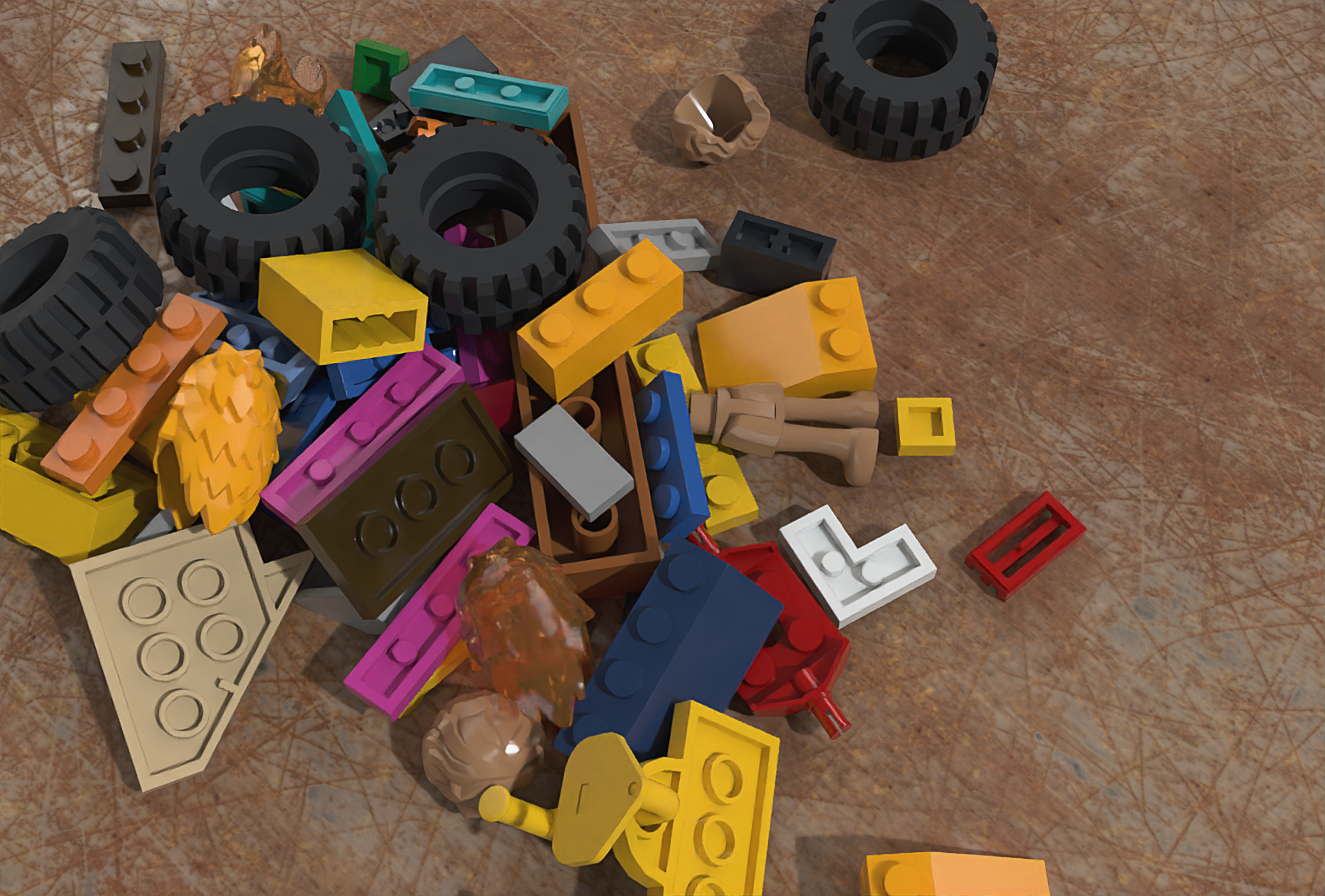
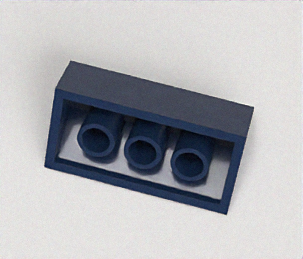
M676 535L551 746L570 757L574 748L585 738L614 732L624 737L638 763L667 757L675 704L693 700L724 714L785 609V605L729 563Z

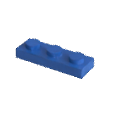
M662 370L632 400L658 539L661 542L672 543L676 535L685 539L710 517L681 375Z

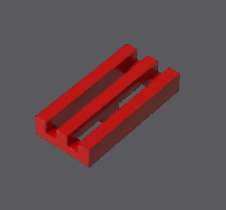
M1046 490L969 552L964 563L971 570L976 568L981 573L980 579L987 586L992 584L997 589L996 596L1004 603L1083 538L1087 528ZM1048 510L1053 515L996 563L992 564L987 559L1044 511ZM1062 525L1068 529L1010 578L1007 579L1003 575Z

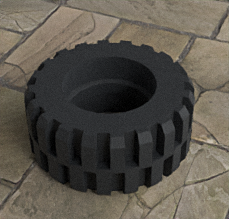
M828 0L816 13L814 25L811 26L804 88L812 114L817 119L821 118L820 125L829 135L834 137L838 134L841 137L840 143L853 151L857 147L866 150V156L880 159L881 155L894 156V161H908L910 156L919 155L920 159L937 155L940 147L944 151L953 148L961 143L962 137L970 135L978 126L980 116L984 115L999 56V49L996 45L997 35L991 22H987V14L977 2L971 4L970 0ZM901 55L924 63L934 73L914 78L896 77L874 69L865 61L876 56Z
M251 96L235 99V104L226 106L222 102L207 106L204 115L199 117L194 113L179 125L180 133L174 130L161 145L162 152L155 158L154 182L152 184L162 243L166 253L173 257L174 265L180 272L189 278L195 276L196 285L211 293H215L217 289L224 291L225 298L243 302L244 297L257 298L258 303L260 258L306 255L362 248L365 240L367 217V182L364 160L357 153V145L344 131L339 132V125L326 115L315 116L314 110L311 107L298 102L294 106L286 105L282 98L268 96L266 101H252ZM254 186H273L287 189L305 199L288 210L272 214L243 213L220 203L226 196L241 189Z
M472 119L466 121V126L453 128L452 123L437 127L435 135L427 138L423 133L408 143L409 152L407 154L402 151L398 152L387 165L388 174L384 173L379 178L375 189L376 201L373 204V222L380 259L395 275L406 280L428 297L427 315H432L433 325L446 330H452L453 325L464 327V334L482 335V329L496 328L497 334L514 331L513 324L521 321L528 324L543 313L545 307L550 308L567 295L566 289L574 288L581 276V264L585 261L587 225L586 195L581 190V178L576 168L570 163L567 164V156L556 145L550 143L544 146V137L527 128L522 133L515 130L513 123L497 120L496 125H483L482 119ZM474 207H496L508 210L520 216L529 224L527 229L513 240L490 248L458 246L434 233L439 225L450 216Z
M90 206L69 207L64 213L57 211L48 215L39 224L35 222L28 226L21 235L14 240L11 238L0 247V406L7 408L9 411L40 413L48 411L53 404L61 406L73 400L75 394L82 390L87 392L99 383L98 379L105 373L114 371L123 362L121 359L130 349L134 350L142 341V334L145 329L151 327L157 317L156 308L162 306L164 298V283L161 269L116 219L105 210Z

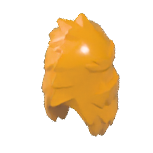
M223 342L214 354L197 359L177 381L180 388L168 403L171 408L159 430L152 462L154 472L158 474V506L163 510L169 507L178 531L190 528L200 514L206 530L211 535H216L223 531L234 520L237 525L246 522L255 511L261 499L259 494L268 485L273 464H278L277 435L282 432L279 418L281 402L274 385V377L263 368L265 361L261 357L259 349L237 351L227 342Z

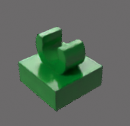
M365 38L355 43L352 90L392 101L390 92L391 81L394 76L408 69V51Z

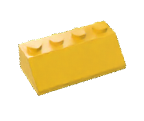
M0 406V529L12 534L14 539L22 544L36 546L58 557L68 567L69 564L125 548L158 502V476L122 459L92 497L50 477L39 465L63 435L64 431L26 413L9 411L7 408Z

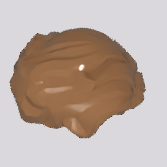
M729 72L717 73L690 90L674 108L669 118L674 147L679 150L680 156L688 161H702L712 165H719L729 159L748 155L766 135L770 123V110L764 105L756 86L751 85L743 76L734 75Z
M485 689L472 694H462L446 703L445 709L435 716L433 725L424 735L422 766L430 783L436 785L445 797L456 804L463 817L469 819L481 818L478 811L479 801L483 793L491 786H504L509 793L514 789L531 787V782L536 779L544 763V728L537 714L525 707L513 693H498Z

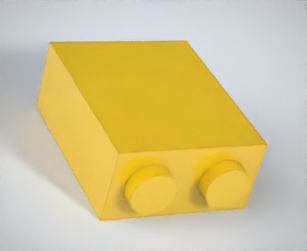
M363 248L260 258L258 312L318 365L424 350L428 297L406 280L395 275L390 268Z

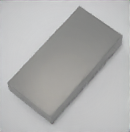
M558 403L514 436L515 447L590 523L634 488V478Z

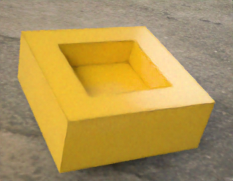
M896 398L894 414L898 456H953L956 442L951 398Z

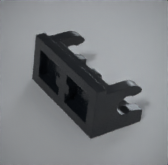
M738 210L722 241L716 284L765 298L804 282L828 280L837 239Z

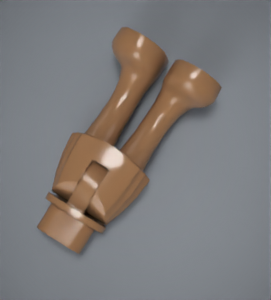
M779 382L745 384L731 388L717 387L714 395L699 392L690 393L688 413L692 432L694 434L709 435L710 443L717 444L721 435L720 442L722 445L751 455L773 458L775 452H814L826 454L842 461L843 473L850 485L854 487L868 486L875 466L879 440V430L874 429L879 414V401L876 392L856 390L849 397L834 399L798 398L784 396L783 386ZM784 421L826 422L843 426L844 429L817 428L785 423Z

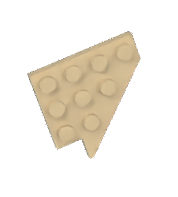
M234 520L216 535H211L203 523L69 564L143 795L204 773L312 564L314 555L311 549L263 564L249 521L247 520L243 524L237 525Z

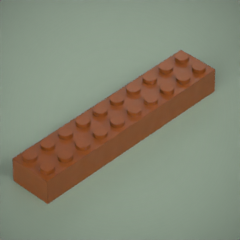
M578 103L568 104L550 131L515 125L516 131L523 133L527 128L543 136L544 146L550 143L556 145L567 156V164L573 165L581 178V190L585 192L587 205L585 261L581 264V276L574 288L566 289L567 295L604 268L600 262V256L587 241V238L597 224H600ZM482 119L483 125L497 124V121ZM491 207L496 246L513 240L529 226L520 216L508 210ZM524 321L513 324L514 331H509L522 427L525 429L557 403L521 367L516 333L526 325ZM622 354L558 404L634 478V488L590 523L527 459L548 605L643 591L662 560L625 356Z

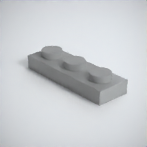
M696 218L597 224L587 238L588 243L600 256V262L604 268L645 238H648L683 272L715 269L720 261L721 247Z

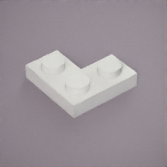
M828 504L779 529L778 540L838 630L935 577L937 571L936 566L906 524L858 549Z

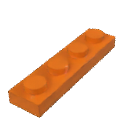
M177 292L156 318L152 326L144 333L143 339L138 346L127 354L123 362L114 370L39 463L50 477L93 497L180 386L177 383L179 378L197 359L205 354L226 327L228 321L222 311Z

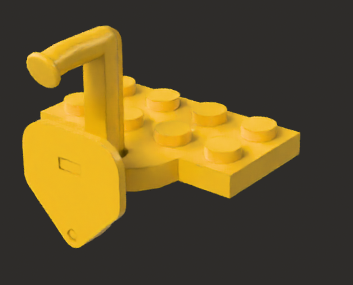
M689 700L675 704L667 757L638 763L623 736L614 732L591 736L582 740L574 748L567 761L558 808L547 810L513 797L504 786L495 785L488 788L481 796L478 811L485 821H498L552 841L553 854L556 860L570 867L599 863L612 847L616 859L628 876L647 888L646 896H762L780 739L698 702Z

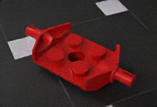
M702 523L695 529V532L704 545H701L693 533L689 534L685 540L729 563L785 605V609L777 621L783 627L781 640L772 647L761 648L737 692L755 717H782L806 710L809 715L813 713L831 740L837 739L841 736L840 732L828 715H831L843 733L847 732L852 726L851 722L846 719L832 700L833 695L831 693L843 672L852 648L849 639L842 636L779 553L774 541L725 549L719 548Z

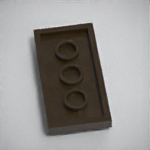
M467 381L459 382L450 386L294 526L363 620H376L472 527L473 523L491 502L495 504L527 472Z

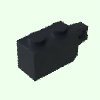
M464 34L392 78L390 92L393 103L368 123L376 143L387 154L408 145V143L415 139V136L406 135L410 121L414 116L436 119L447 124L452 123L454 128L465 126L467 120L476 119L475 117L411 106L408 90L430 63L500 75L499 68Z

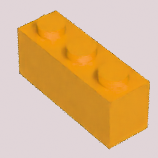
M648 238L643 239L516 332L521 367L556 403H559L683 309L684 272Z

